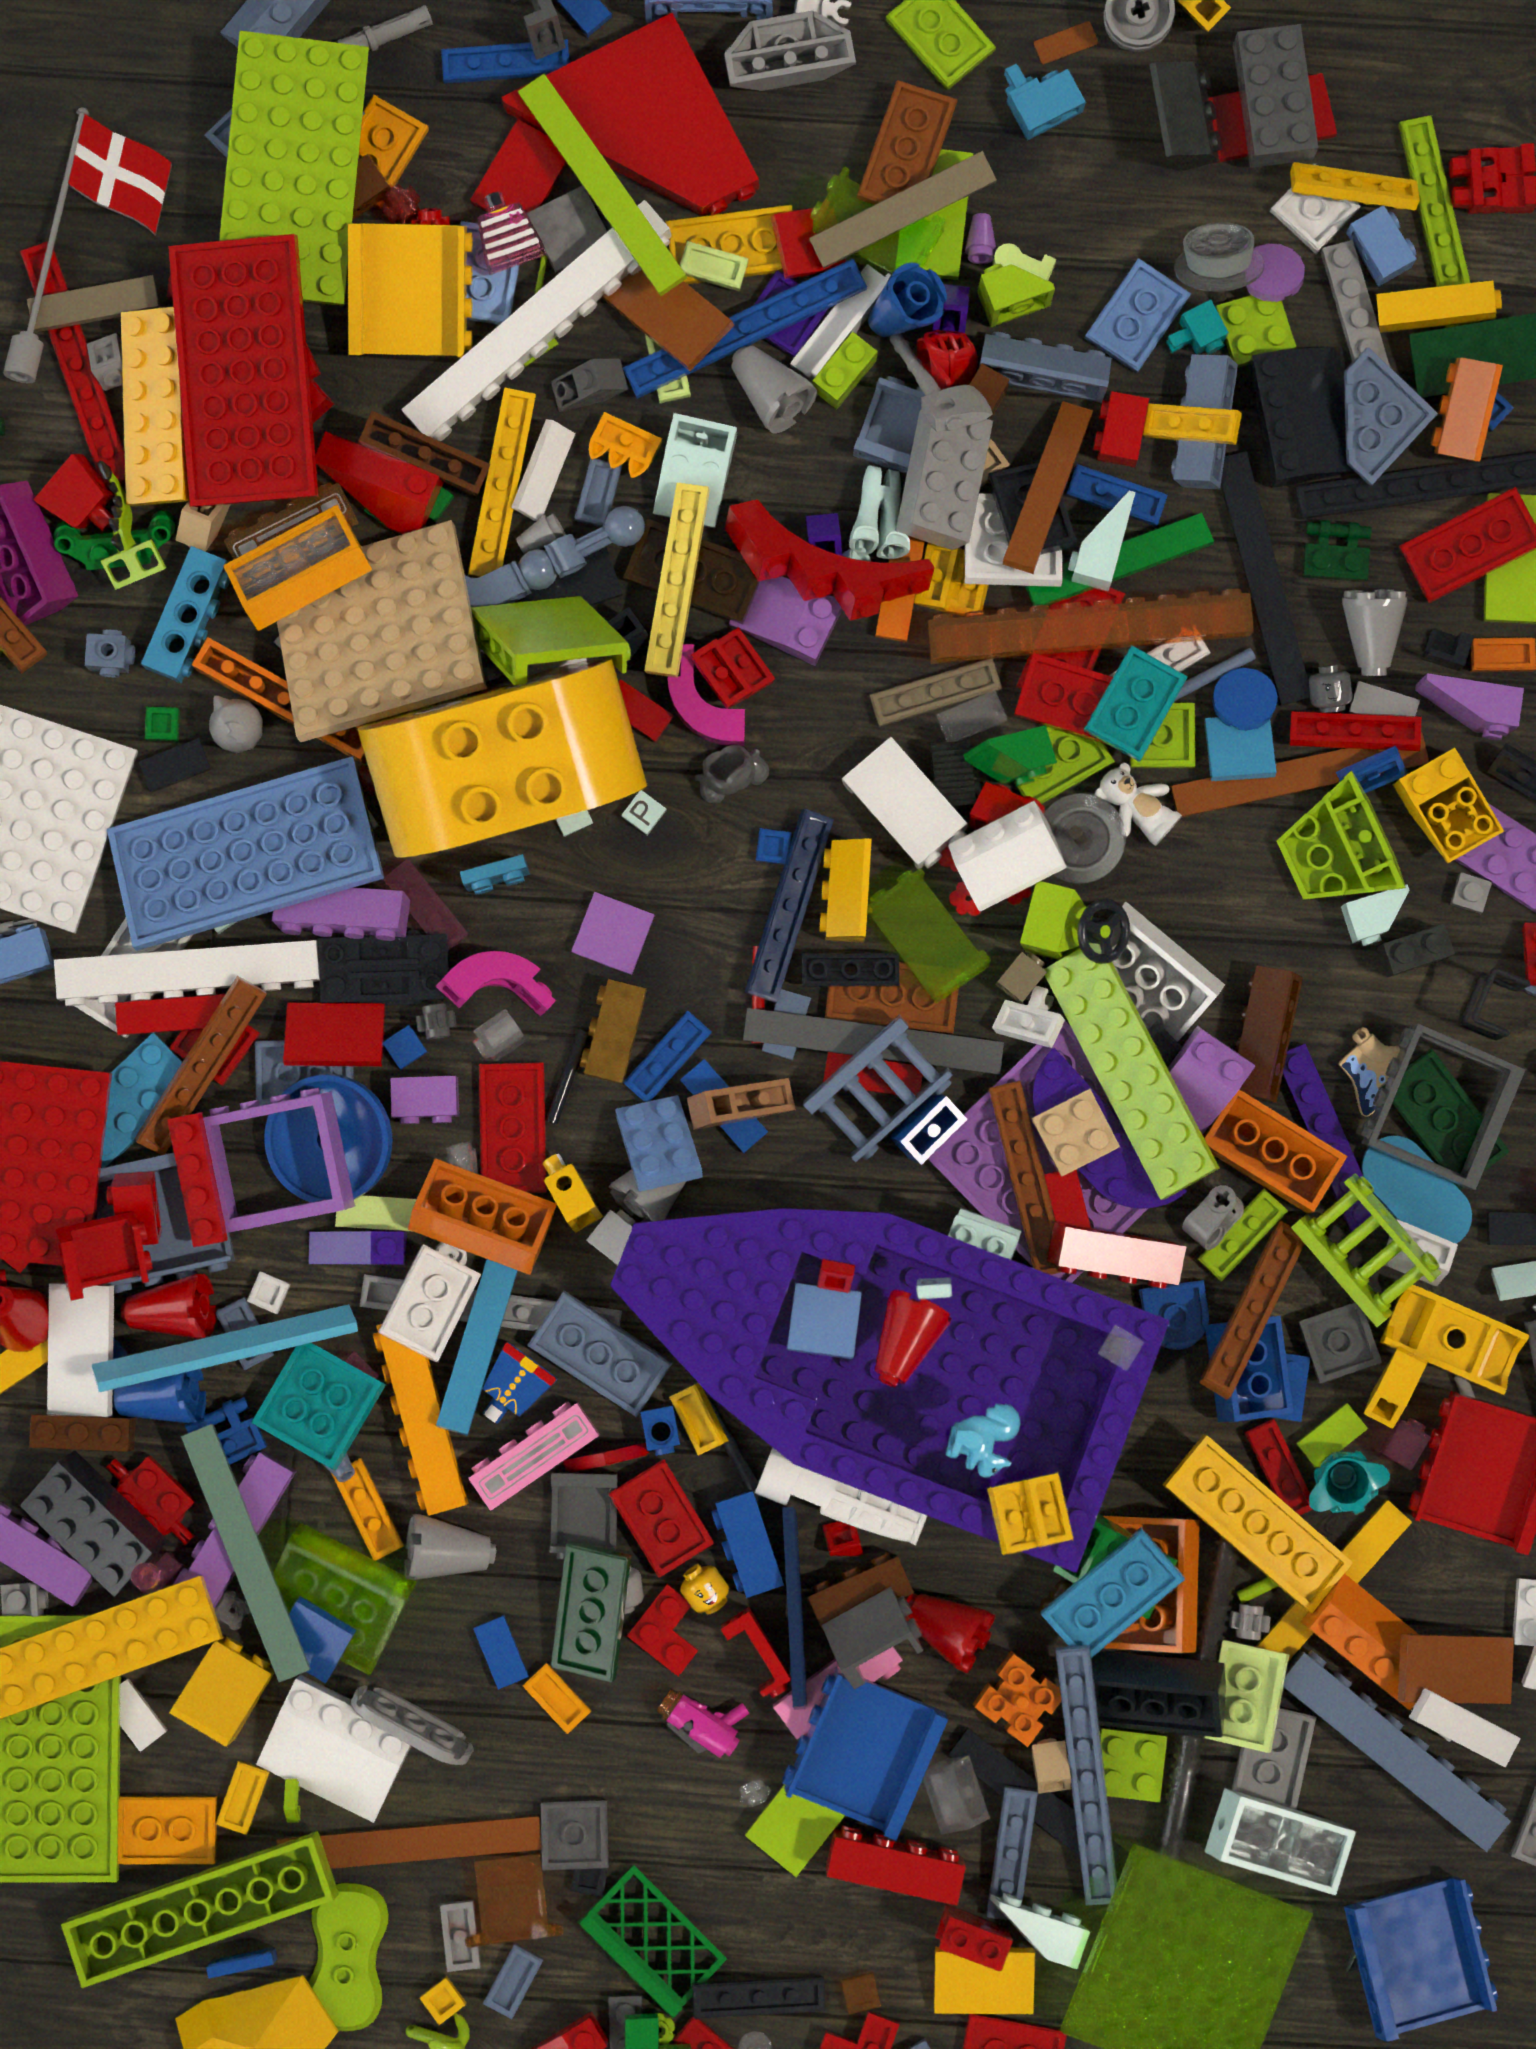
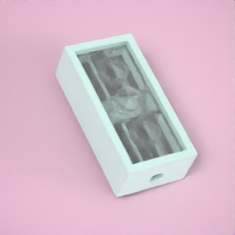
M1224 1788L1204 1852L1229 1864L1336 1895L1356 1831L1335 1821Z

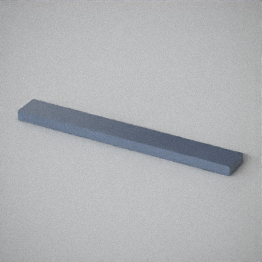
M1090 1645L1057 1647L1056 1657L1086 1906L1118 1904L1119 1893Z

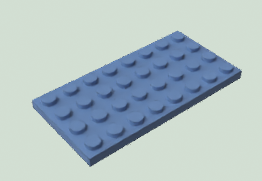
M353 756L107 829L132 947L136 951L384 879L357 763Z

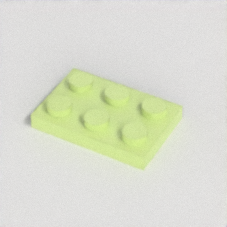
M1223 1640L1219 1662L1225 1665L1226 1676L1222 1738L1205 1736L1206 1739L1271 1753L1289 1654Z

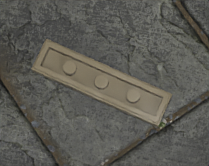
M151 275L42 296L34 333L120 317L121 312L160 308L155 278ZM35 297L27 299L30 316Z
M993 658L871 694L870 700L878 726L881 727L1000 691L1002 686Z

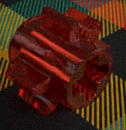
M398 184L383 196L382 201L386 205L382 207V210L392 224L397 220L402 224H407L418 215L417 210L420 208L417 204L421 202L420 196L411 185L404 190Z

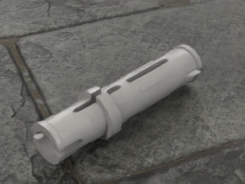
M423 5L373 27L365 26L363 31L337 40V43L366 46L373 52L378 50V46L418 29L433 25L426 5Z

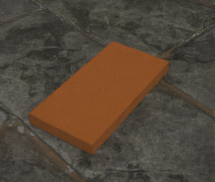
M897 80L857 193V199L876 205L932 177L958 100Z
M642 269L634 275L630 273L620 281L622 283L621 286L610 296L604 294L602 296L604 301L689 371L734 327L731 319L684 281L663 296H660Z
M899 962V987H828L825 1018L887 1026L900 1014L908 1023V1029L953 1034L961 969ZM849 964L845 967V972L848 975H854L857 972V968Z
M1401 1634L1398 1701L1417 1702L1424 1688L1453 1703L1511 1704L1514 1638L1505 1636Z

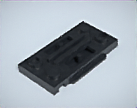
M406 930V937H395L393 941L377 939L376 935H364L362 939L348 937L318 938L321 1003L350 1002L415 1005L421 1004L423 1000L448 999L436 985L450 971L449 934L421 935L418 930Z

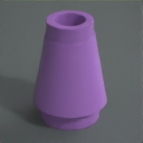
M978 213L972 216L965 253L968 255L970 262L987 264L993 261L997 249L991 216L985 213Z

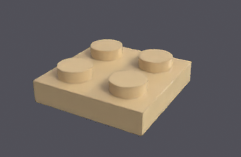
M1091 1089L1031 1118L1061 1177L1120 1147Z

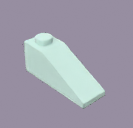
M1128 491L1083 540L1080 551L1072 552L1068 570L1074 571L1072 582L1109 591L1135 492Z

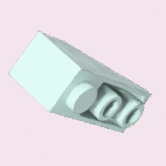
M1003 1893L1002 1898L994 1895L990 1896V1901L1047 1960L1078 1969L1090 1933L1081 1924V1918L1068 1913H1063L1062 1917L1051 1914L1052 1909L1037 1903H1033L1031 1908L1022 1905L1020 1898Z

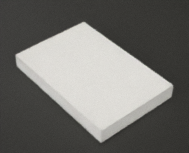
M423 1244L378 1333L434 1362H438L481 1274Z

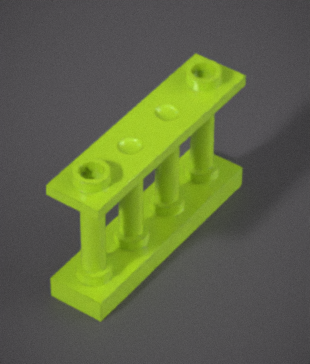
M1355 1173L1344 1182L1350 1191L1318 1218H1311L1309 1214H1306L1291 1228L1373 1324L1378 1327L1393 1314L1389 1309L1392 1301L1421 1277L1425 1276L1432 1283L1442 1272L1438 1269L1440 1265L1436 1258L1429 1252H1423L1373 1194L1374 1188L1371 1183L1363 1176L1359 1178ZM1359 1200L1370 1212L1371 1216L1342 1241L1333 1243L1325 1234V1228ZM1381 1225L1393 1241L1361 1268H1354L1346 1259L1348 1257L1347 1253ZM1403 1251L1415 1266L1384 1292L1376 1293L1368 1284V1278L1399 1252Z

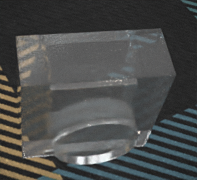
M1115 1325L1098 1354L1127 1371L1144 1342Z

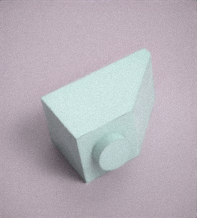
M1408 884L1405 885L1406 888L1387 890L1345 903L1341 906L1352 943L1362 941L1363 946L1382 940L1380 935L1389 931L1410 891Z

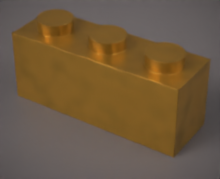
M608 979L606 986H600L596 1004L601 1005L599 1017H592L588 1032L589 1036H593L591 1048H584L580 1067L585 1068L584 1074L586 1076L623 1085L647 993L646 988Z

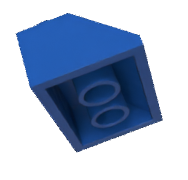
M1281 1316L1269 1317L1232 1396L1226 1400L1214 1392L1218 1422H1238L1294 1413ZM1228 1322L1205 1325L1209 1359H1211Z

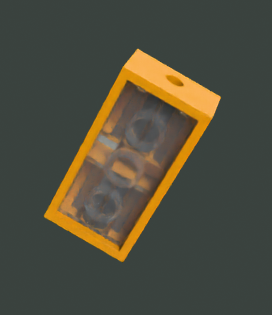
M338 504L223 565L244 610L258 631L372 570Z

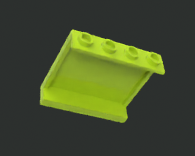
M581 596L471 607L478 646L514 685L527 684V669L530 664L602 656L611 657L613 665L621 673H626L627 661L631 657L629 643Z

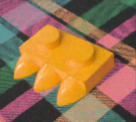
M604 412L590 439L589 454L593 460L608 451L611 469L621 466L626 460L629 461V474L631 478H634L649 470L662 443V438Z

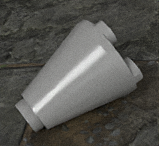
M1376 589L1374 592L1345 590L1342 606L1357 666L1361 668V675H1387V667L1391 666L1407 607L1406 591H1394V589Z

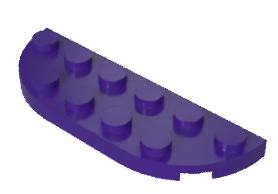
M1053 1048L1041 1062L1034 1079L1033 1107L1035 1115L1037 1116L1091 1089L1120 1145L1119 1148L1078 1168L1077 1170L1105 1198L1130 1208L1146 1209L1163 1206L1185 1194L1187 1191L1182 1189L1167 1199L1160 1200L1117 1115L1065 1058Z

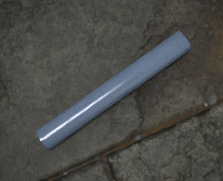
M1248 648L1186 680L1175 701L1220 678L1229 671L1255 660L1254 652L1251 648Z

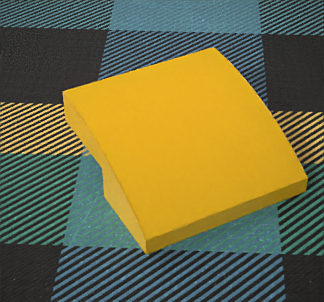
M928 542L924 559H929L935 568L929 590L916 594L914 603L938 611L981 619L988 585L965 584V550H962L960 547L950 550Z
M1058 1473L987 1488L1002 1555L1073 1539Z

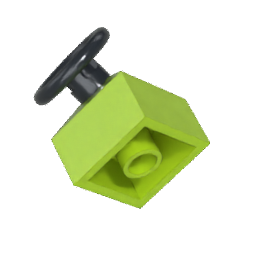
M1039 881L1034 888L1020 944L1027 953L1031 952L1035 955L1060 960L1081 948L1083 954L1092 962L1107 964L1119 958L1126 949L1130 937V922L1124 908L1116 901L1100 899L1086 907L1074 889ZM1100 909H1110L1113 911L1107 919L1093 917V914ZM1120 922L1119 941L1112 950L1110 938L1113 935V928ZM1089 943L1100 944L1102 954L1096 953Z

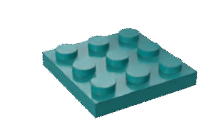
M313 1343L299 1345L293 1350L251 1423L336 1471L386 1385Z

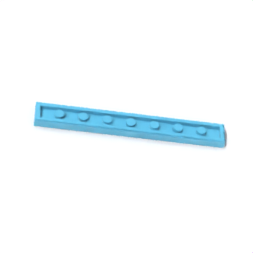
M348 1304L91 1365L98 1391L104 1392L358 1331L354 1314Z

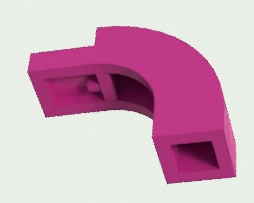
M683 644L679 668L681 676H678V678L668 676L670 699L678 717L688 729L709 742L727 746L734 744L744 746L745 709L717 708L706 703L700 697L694 685V663L689 657L694 653V644Z
M503 951L482 952L462 960L436 985L458 1008L477 990L486 986H502L510 989L539 1016L543 1015L556 1001L551 996V990L545 984L536 982L533 979L541 970L539 967L519 955Z

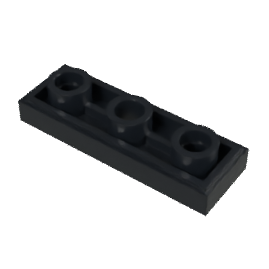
M899 953L802 954V987L900 986ZM849 964L854 965L857 968L856 974H846L845 967Z

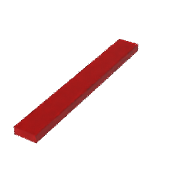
M48 241L20 251L35 295ZM54 248L42 296L69 291ZM81 324L48 330L97 473L110 488L109 481L104 479L97 465V462L103 461L111 467L112 473L120 484L125 483V450L104 390L91 371L87 341Z

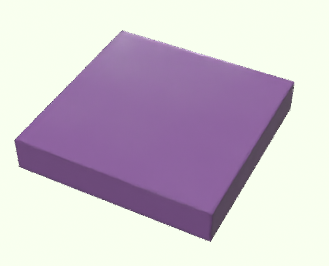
M594 892L571 952L632 976L655 914Z

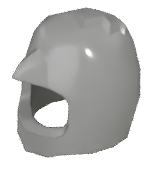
M214 696V711L209 720V731L214 742L223 750L235 753L253 749L261 738L263 731V719L259 710L246 700H229L220 696Z

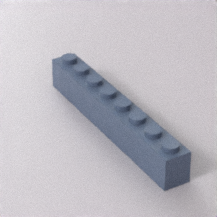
M1299 1650L1287 1665L1283 1687L1487 1852L1511 1822V1820L1503 1815L1507 1809L1491 1797L1486 1801L1477 1794L1481 1788L1465 1776L1461 1781L1452 1773L1455 1767L1441 1755L1434 1759L1426 1752L1430 1746L1418 1736L1413 1734L1411 1738L1407 1737L1400 1731L1404 1725L1389 1713L1385 1717L1374 1710L1378 1704L1362 1692L1359 1697L1349 1689L1352 1683L1338 1671L1334 1675L1326 1671L1323 1667L1327 1662L1311 1650L1307 1655Z

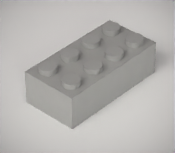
M922 409L919 411L896 532L950 550L970 542L993 420L985 419L956 430L936 432L922 412Z

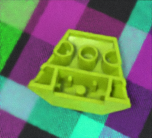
M1352 770L1277 840L1303 900L1406 888L1395 854L1369 798Z

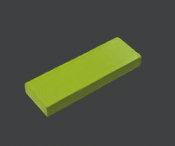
M1265 1188L1262 1189L1244 1208L1242 1217L1225 1234L1222 1241L1211 1250L1206 1249L1197 1260L1222 1282L1288 1210Z

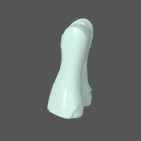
M868 465L862 483L859 513L850 534L849 547L852 551L864 555L871 554L877 548V557L884 559L903 557L910 551V539L906 534L896 532L901 506L900 472L888 469L883 485H881V468ZM880 507V526L878 533V510Z

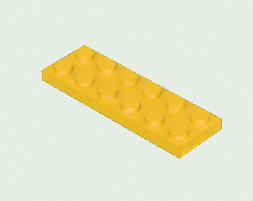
M165 307L121 312L126 505L140 506L189 501L174 308Z
M1203 1434L1163 1483L1167 1490L1310 1613L1315 1611L1353 1563L1208 1435Z

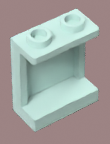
M960 1208L958 1215L954 1218L948 1236L1012 1260L1022 1230Z

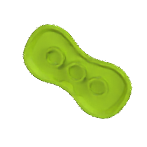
M340 1883L336 1884L339 1894L333 1901L312 1908V1926L318 1944V1959L309 1980V1985L339 2031H355L368 2027L374 2022L382 2006V1989L376 1971V1955L379 1944L387 1929L389 1915L384 1898L375 1889L362 1884Z

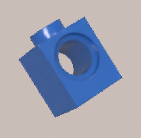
M674 1406L641 1411L647 1450H655L656 1456L675 1452L674 1446L681 1443ZM665 1422L669 1425L671 1433L668 1439L660 1441L654 1438L652 1427L655 1423Z

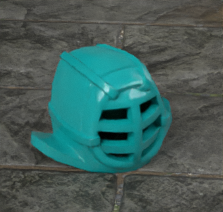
M1345 1451L1332 1452L1323 1461L1321 1466L1316 1467L1314 1470L1316 1485L1309 1495L1310 1507L1318 1512L1330 1509L1333 1513L1353 1512L1357 1515L1360 1512H1364V1506L1378 1495V1489L1388 1483L1390 1473L1383 1465L1367 1461L1361 1451L1353 1453Z

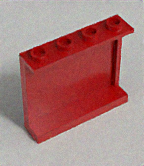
M1451 1391L1449 1398H1443L1438 1414L1439 1417H1442L1439 1429L1434 1428L1431 1433L1428 1447L1432 1448L1429 1459H1424L1421 1464L1418 1478L1422 1479L1419 1490L1413 1491L1408 1509L1412 1510L1411 1515L1415 1521L1420 1522L1423 1519L1513 1547L1516 1552L1529 1556L1536 1534V1417Z

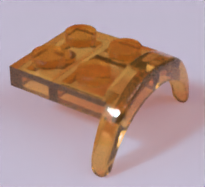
M540 1853L474 1862L482 1932L467 1936L465 1938L466 1947L472 1948L504 1942L561 1936L564 1934L562 1924L548 1923Z

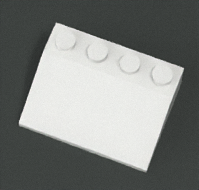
M1125 902L1122 907L1129 918L1130 937L1124 952L1112 963L1147 1030L1157 1021L1178 1042L1219 995L1225 984ZM1120 922L1113 928V935L1110 938L1112 950L1119 941Z
M300 1675L295 1679L256 1765L284 1779H297L300 1787L374 1823L411 1745L364 1720L353 1709L351 1699Z

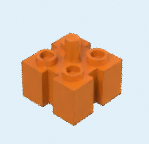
M1010 1651L996 1670L1001 1679L995 1687L987 1683L972 1704L995 1723H997L1000 1717L1007 1721V1724L1004 1726L1005 1730L1028 1747L1043 1727L1041 1721L1038 1720L1045 1710L1052 1715L1062 1701L1060 1686L1043 1674L1038 1680L1032 1677L1031 1674L1035 1669L1013 1651Z

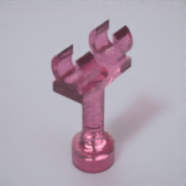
M166 1552L156 1565L152 1563L136 1565L132 1570L131 1580L135 1587L143 1594L148 1595L162 1590L174 1575H179L186 1565L177 1561L173 1553Z

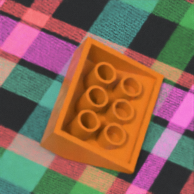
M1103 1516L1132 1534L1142 1527L1163 1552L1178 1560L1175 1566L1185 1576V1580L1156 1604L1149 1619L1141 1616L1104 1648L1172 1653L1196 1652L1200 1520Z

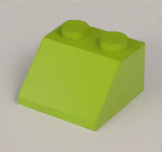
M996 264L985 269V274L981 275L977 293L990 328L1050 307L1055 291L1053 283L1015 265L1010 264L1003 267L1002 264Z

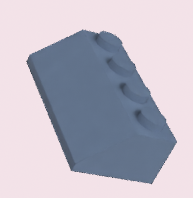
M247 0L220 34L237 48L240 31L300 38L330 0Z
M993 332L992 335H985L979 368L981 364H984L1009 378L1010 386L1102 403L1108 388L1112 358L1105 357V353L1097 350H1087L1086 353L1073 351L1074 348L1066 344H1055V347L1042 345V341L1038 339L1024 338L1023 341L1011 339L1009 334Z

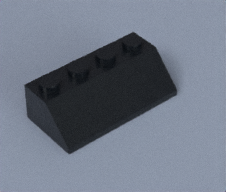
M1099 1651L1092 1657L1099 1726L1222 1738L1226 1698L1224 1663Z

